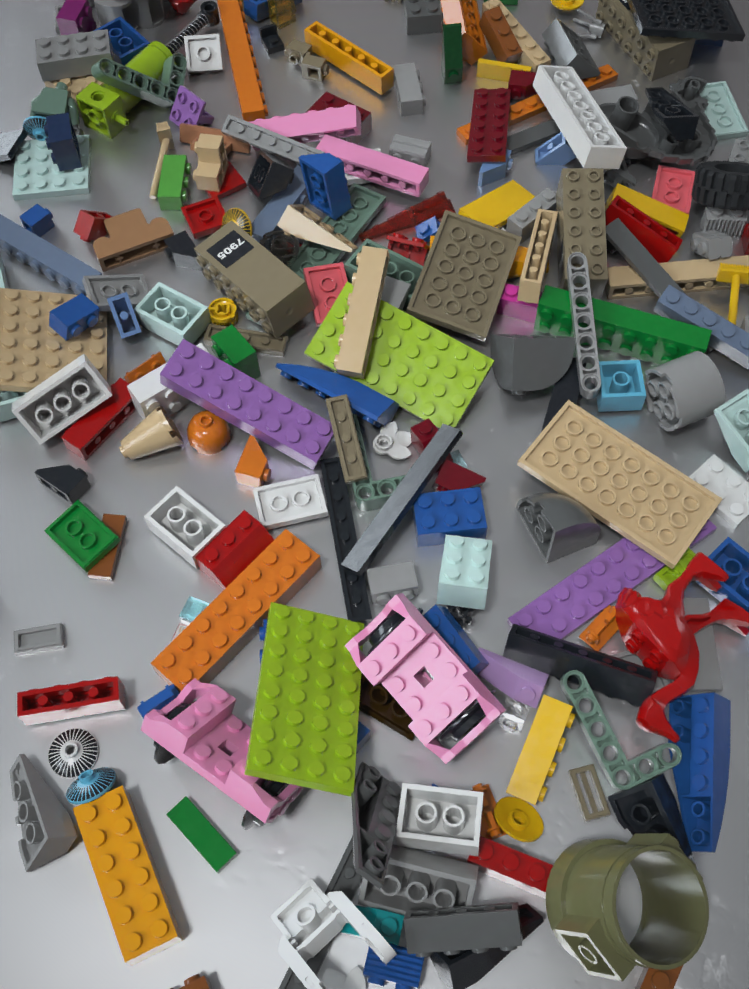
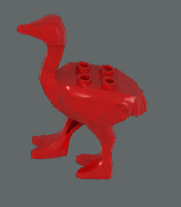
M698 552L688 563L681 576L667 586L662 600L641 597L639 592L634 591L632 588L624 587L619 593L615 605L616 623L627 650L632 654H636L644 667L658 671L657 677L674 680V682L657 690L644 700L639 707L636 724L644 732L666 737L674 743H677L680 737L668 722L664 710L670 702L681 697L694 687L699 670V650L694 635L715 623L725 625L745 637L749 634V612L726 598L710 612L685 616L684 591L691 581H699L707 588L717 592L721 589L718 581L725 582L729 578L722 568L702 552Z

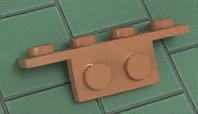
M187 123L180 124V142L189 143L190 150L194 151L195 142L198 141L202 133L223 136L227 155L231 151L250 153L251 145L224 135L221 129Z

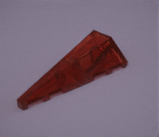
M439 191L436 195L426 198L422 202L388 218L387 221L359 234L361 242H364L367 238L371 240L417 226L434 216L440 219L443 217L445 210L453 213L456 212L451 200L446 197L444 191Z

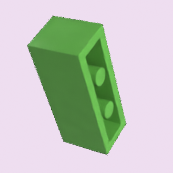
M164 155L157 195L161 210H181V207H184L185 202L188 201L186 190L190 187L188 176L192 174L191 163H188L187 155Z

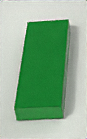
M187 796L166 814L217 873L224 869L238 855Z

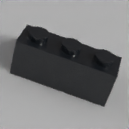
M260 149L246 185L258 199L263 200L287 189L288 184H291L294 179V169L281 157Z

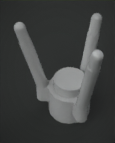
M578 9L577 11L593 21L588 23L573 18L574 22L590 27L588 32L591 34H578L580 38L596 40L597 37L602 38L606 24L602 23V20L596 19L587 12Z

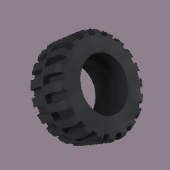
M706 161L700 163L695 171L691 194L693 200L701 205H707L712 208L734 211L749 210V163L736 161Z

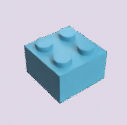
M640 360L599 361L601 387L596 396L598 412L642 410L647 395Z

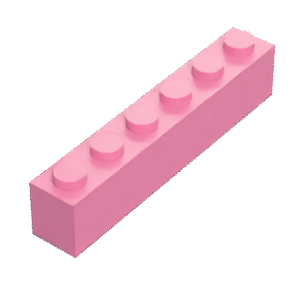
M351 104L340 108L329 107L321 111L310 110L308 113H292L289 116H274L270 119H256L250 122L303 144L321 141L325 134L336 138L361 135V113L356 105ZM252 146V148L255 151L260 150L259 148Z
M327 134L323 136L316 147L318 150L340 158L344 163L345 173L418 198L429 182V168Z

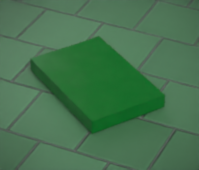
M79 500L72 504L44 530L85 572L92 569L121 541L113 531Z

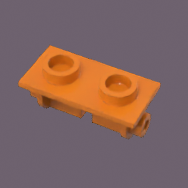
M161 352L151 355L150 359L131 372H126V376H124L125 381L131 384L165 364L166 361Z
M609 605L579 635V638L593 650L599 651L619 630L616 623L615 606Z
M482 783L474 785L472 787L473 790L470 791L484 792L480 835L490 840L507 835L495 819L494 808L496 802L489 784L483 786Z

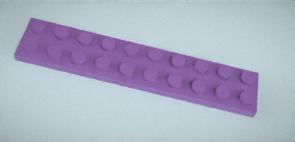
M709 519L690 544V549L716 531L717 527ZM624 537L508 618L507 623L511 627L513 624H517L564 640L598 616L606 607L615 604L619 593L624 587L636 589L667 565Z

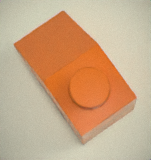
M250 435L234 472L237 483L256 488L264 486L265 482L269 481L271 469H269L267 458L254 436Z

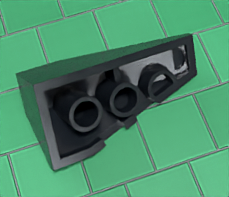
M664 773L630 789L621 790L607 797L618 822L624 829L627 828L632 835L639 833H669L679 842V847L684 854L695 863L676 799Z

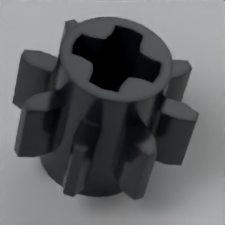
M446 605V608L462 629L465 624L471 625L472 619L469 616L473 615L474 609Z

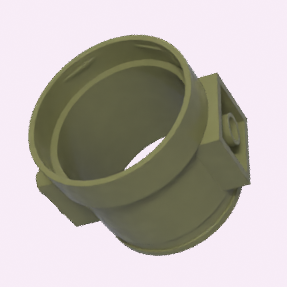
M669 833L634 834L627 843L616 839H585L578 841L561 853L554 863L547 881L546 910L551 929L562 947L580 962L589 975L624 981L635 966L658 970L675 969L687 963L697 953L705 938L709 921V903L703 877L697 871L695 863L681 850L679 842ZM629 863L636 873L642 893L641 921L637 933L630 944L627 943L622 934L616 912V895L619 881Z

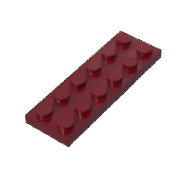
M474 89L467 162H506L511 89Z

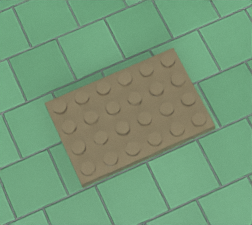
M445 210L406 313L485 342L522 237Z

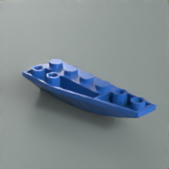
M277 363L275 366L282 370L280 375L290 380L293 377L299 380L297 384L306 389L312 386L316 389L315 393L325 399L327 396L336 397L347 394L351 412L379 428L381 424L386 426L387 423L391 422L399 408V404L394 400L343 375L302 365Z
M715 692L682 695L669 703V723L679 735L680 740L674 743L668 739V743L677 745L682 753L680 763L672 768L682 821L692 852L715 853L722 826L729 779L731 701ZM669 749L670 758L672 760L673 754L672 751Z

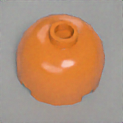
M205 410L195 414L189 421L187 436L190 446L196 449L198 453L211 455L219 453L226 443L227 445L229 444L231 431L226 420Z

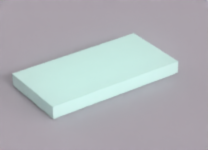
M726 81L707 83L700 96L708 100L707 103L709 104L704 113L710 120L709 124L716 131L717 140L747 136L749 130Z

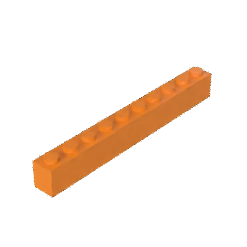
M217 0L243 120L251 122L256 119H265V116H268L267 105H263L265 104L264 92H261L262 84L261 80H258L260 79L251 45L250 34L248 33L242 1Z

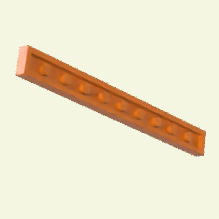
M609 64L598 68L601 72L599 76L581 80L588 91H593L616 81L618 73ZM538 94L510 105L508 127L547 111ZM471 123L457 128L456 134L465 145H468Z

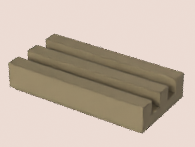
M594 764L569 770L568 775L584 822L610 816L611 813ZM587 771H589L602 811L598 812L585 774ZM576 774L580 776L592 811L591 814H589Z

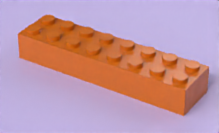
M285 529L151 662L155 672L169 685L173 684L179 693L193 679L209 684L259 633V627H264L263 619H268L271 602L286 605L322 568L320 555Z

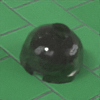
M280 230L270 231L263 235V239L259 243L287 267L290 268L297 261L300 245L294 235H284V231Z

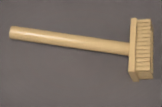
M167 121L156 123L161 148L149 198L153 200L157 199L164 155H167L168 150L175 149L171 129Z

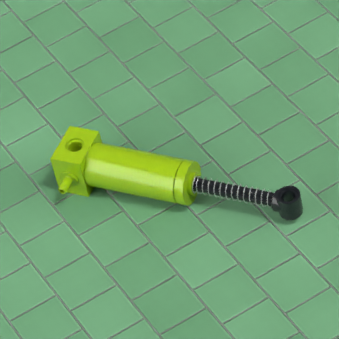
M214 1L203 2L200 6L201 11L198 13V18L193 19L187 28L184 27L177 34V37H173L172 42L169 41L168 45L158 41L151 42L125 66L161 81L165 60L175 52L178 53V50H181V46L184 47V36H193L197 32H201L204 27H214L219 24L220 18L217 3ZM91 82L75 96L84 126L110 139H113L129 125L126 114L142 100L106 83L101 86L95 82Z

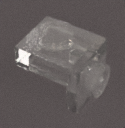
M507 695L503 706L506 710L499 716L497 723L506 731L513 733L518 731L521 733L531 706L516 701Z

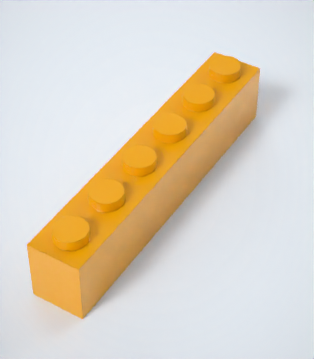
M318 21L304 29L305 43L312 45V52L322 58H326L328 62L380 95H383L394 86V69Z

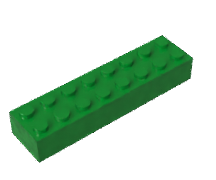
M545 285L537 307L534 330L555 336L574 337L569 291ZM592 298L597 348L658 365L694 351H700L705 354L712 330ZM584 303L576 304L578 307L582 308L586 306ZM584 322L578 324L582 328L589 326Z

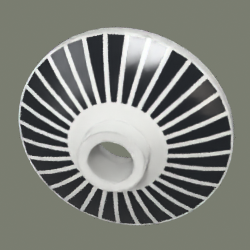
M73 728L62 732L53 740L48 751V762L51 769L60 777L67 779L78 778L82 772L94 767L99 755L98 742L90 732L84 729ZM75 747L74 753L67 754L69 748Z

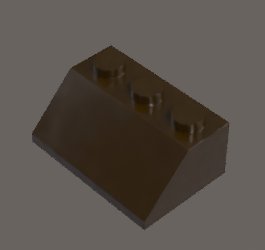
M362 673L359 710L413 741L416 735L408 727L413 721L412 718L382 683L373 686Z

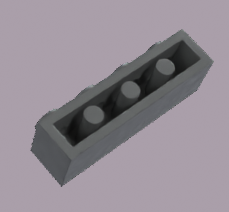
M518 902L410 910L406 912L403 919L407 953L416 954L417 957H428L433 954L432 952H444L445 955L459 954L461 950L471 949L473 953H484L489 948L498 947L502 951H512L517 949V946H522L523 934Z

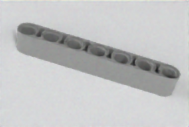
M574 252L568 258L567 280L573 335L575 337L579 390L584 398L593 399L600 391L601 376L588 262L583 253ZM577 263L580 264L581 267L576 268L572 265ZM575 283H581V284H583L584 286H583V287H576L574 284H575ZM584 303L586 306L582 308L578 307L576 304ZM584 322L589 326L582 328L578 324ZM586 342L591 347L583 348L580 344ZM591 363L593 368L586 369L583 367V364ZM592 383L596 388L589 390L585 387V384Z

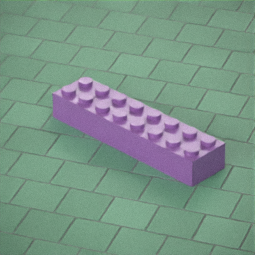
M185 339L181 341L160 373V383L312 470L315 469L334 437L331 422Z

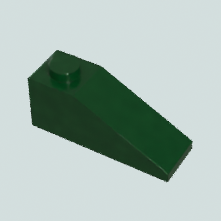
M461 23L443 25L441 72L444 84L462 83Z

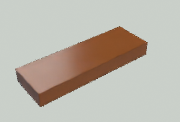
M103 514L102 522L121 541L88 571V576L92 579L112 580L127 517L125 515Z

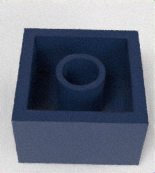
M69 112L46 116L47 125H44V130L48 138H45L48 150H52L51 158L53 164H57L59 171L81 168L79 143Z

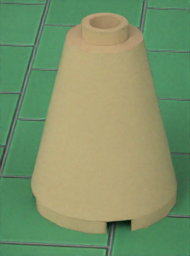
M161 405L155 408L120 441L122 446L119 449L125 458L129 457L131 460L183 444L176 425L172 419L165 417L167 412Z

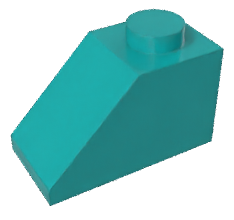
M355 905L388 943L399 945L404 915ZM346 923L340 933L362 938L349 923Z

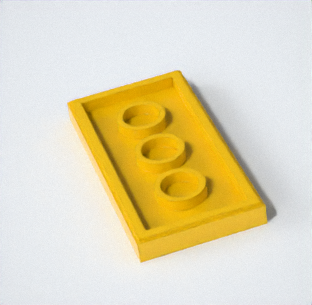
M511 180L459 208L458 214L492 227L500 228L507 224L508 217L535 196L516 181Z

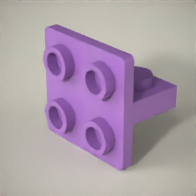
M179 86L169 116L172 122L179 127L181 123L204 125L212 124L214 117L204 110L206 106L204 100L185 86Z

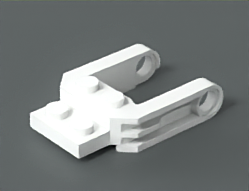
M312 879L308 880L270 916L283 933L279 942V954L307 989H327L309 967L307 961L323 949L343 929L346 923H349L385 965L397 955L383 936L342 891L329 892L325 895Z

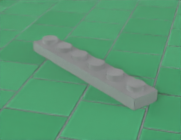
M228 114L221 129L224 135L299 165L298 157L301 155L325 153Z

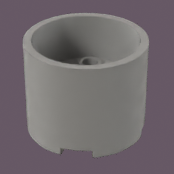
M694 351L645 371L646 381L644 385L647 395L645 403L649 412H654L660 420L659 426L666 431H674L714 415L713 411L725 403V387L720 372L714 362L703 352Z

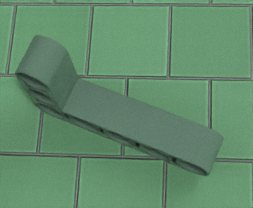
M175 53L167 58L164 62L161 81L108 58H103L95 63L91 68V73L95 79L168 109L174 104L179 86L184 84L187 61L181 53Z
M352 413L368 477L367 480L351 483L355 504L361 511L381 509L405 475L377 481L372 480L357 414ZM362 496H369V498H367V499H363V498H361V497H362Z
M572 670L562 676L560 680L561 689L569 705L573 706L572 711L576 714L575 717L612 787L621 790L630 789L680 763L682 759L681 750L673 743L659 744L627 760L583 673ZM569 676H574L578 679L579 687L576 690L569 688L567 685V678ZM581 699H586L590 702L591 709L588 713H583L579 709ZM594 722L599 723L603 728V733L599 737L594 736L591 732V726ZM607 746L612 747L615 752V757L611 761L606 760L603 756V750ZM665 748H669L673 754L672 760L668 763L662 758V751ZM642 759H646L650 764V769L646 774L639 770V762ZM619 770L624 771L627 775V781L623 785H619L615 779V775Z

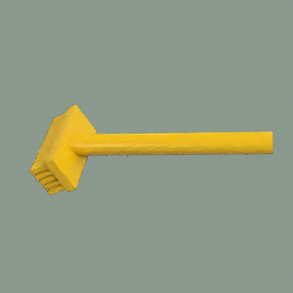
M720 263L716 281L731 283L728 321L736 325L740 284L749 285V266Z

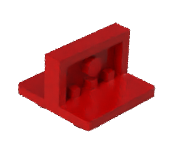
M393 233V236L387 235L386 239L389 241L388 249L424 266L430 250L427 242L412 237L411 241L405 235Z

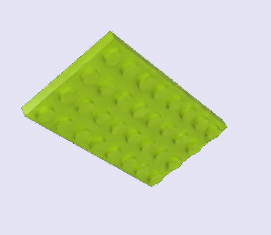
M348 281L304 352L309 358L335 372L337 370L334 367V359L336 354L339 355L340 347L338 346L339 336L344 333L345 329L343 317L345 313L348 314V295L353 292L354 287ZM381 300L364 379L345 377L358 381L399 404L400 408L423 421L429 418L438 429L443 424L456 428L491 370L495 360Z
M271 602L244 775L351 797V794L354 792L361 671L356 666L345 645L364 629V623ZM362 645V646H360L359 648H360V650L363 652V645Z

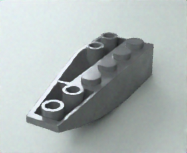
M362 762L359 765L355 778L354 792L351 794L353 863L355 872L380 889L384 883L397 827L401 788L397 783L383 777L375 767L368 766Z

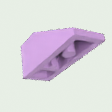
M479 647L478 650L488 661L489 665L479 672L478 675L510 698L537 708L549 674Z

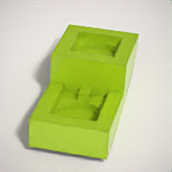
M688 547L673 569L666 566L657 572L652 579L665 591L670 583L681 576L688 563L696 554Z

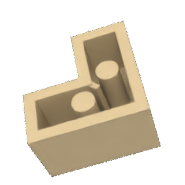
M201 133L194 145V151L198 155V166L193 171V180L196 181L198 190L220 192L229 165L224 139L221 135Z

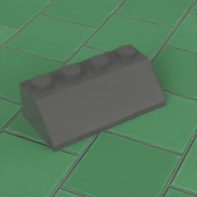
M556 18L542 34L545 46L550 49L549 54L555 59L554 63L557 66L573 67L580 79L599 76L601 72L580 36Z

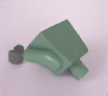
M58 82L56 88H43L41 93L31 101L30 117H46L69 112L75 132L78 130V135H84L83 130L78 127L80 118L76 101L67 91L68 86L65 83Z

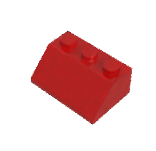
M244 510L195 558L199 569L221 588L225 589L274 539L257 519Z

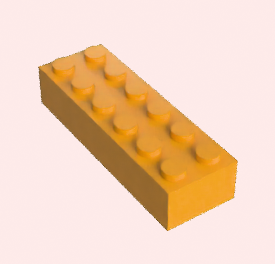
M122 785L91 802L74 807L73 811L125 963L134 966L184 941L129 792Z

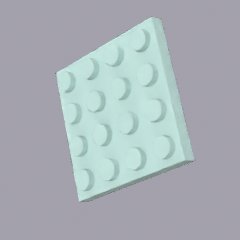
M77 135L82 167L59 171L57 164H53L51 158L52 150H48L46 140H24L15 154L12 191L14 201L90 194V135Z

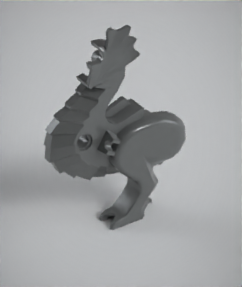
M689 76L684 78V80L679 79L676 83L669 85V89L672 91L671 94L700 116L694 139L685 140L684 142L675 141L666 132L655 116L649 102L642 114L638 112L640 108L639 103L630 96L619 98L617 103L598 105L627 147L619 169H603L604 182L614 188L617 183L630 188L628 183L633 186L636 185L637 180L628 172L624 159H642L651 156L661 159V162L676 163L677 165L689 164L691 166L700 162H706L718 143L715 135L716 131L709 124L710 120L704 113L709 104L707 103L708 100L700 96L708 82L699 77Z

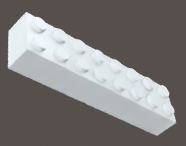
M539 65L533 87L582 167L603 168L604 170L619 169L627 147L574 68L569 66Z

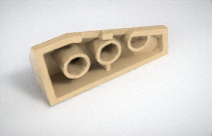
M303 204L288 205L277 224L282 229L281 232L288 237L293 236L350 253L358 249L355 244L342 234H335L333 232L334 227L321 222L323 218Z

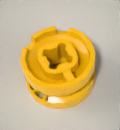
M223 297L215 299L210 303L208 309L212 321L211 324L230 326L229 323L233 326L237 324L239 318L237 307L233 300Z

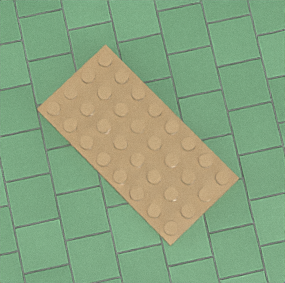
M570 400L563 405L517 463L519 467L559 494L570 497L580 503L592 516L671 569L676 566L722 501L721 497Z

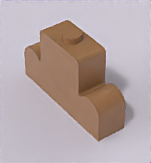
M136 208L105 219L104 225L109 238L100 237L96 239L93 243V248L102 271L106 272L164 251V248H166L164 239L173 236L174 232L169 222L162 217L155 218L148 224L141 209Z

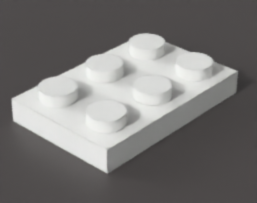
M715 454L689 476V478L722 498L715 512L736 529L749 517V482Z
M318 474L252 488L259 521L266 530L328 516Z

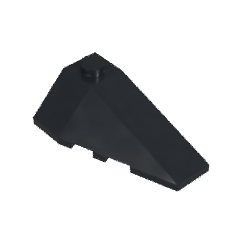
M663 87L646 88L645 93L651 108L666 132L678 142L694 139L700 116Z
M528 903L519 905L523 940L544 922L543 916ZM498 947L489 948L484 953H473L472 949L461 950L459 954L445 955L444 952H432L433 954L430 955V958L440 979L449 989H466L481 980L511 951H502Z

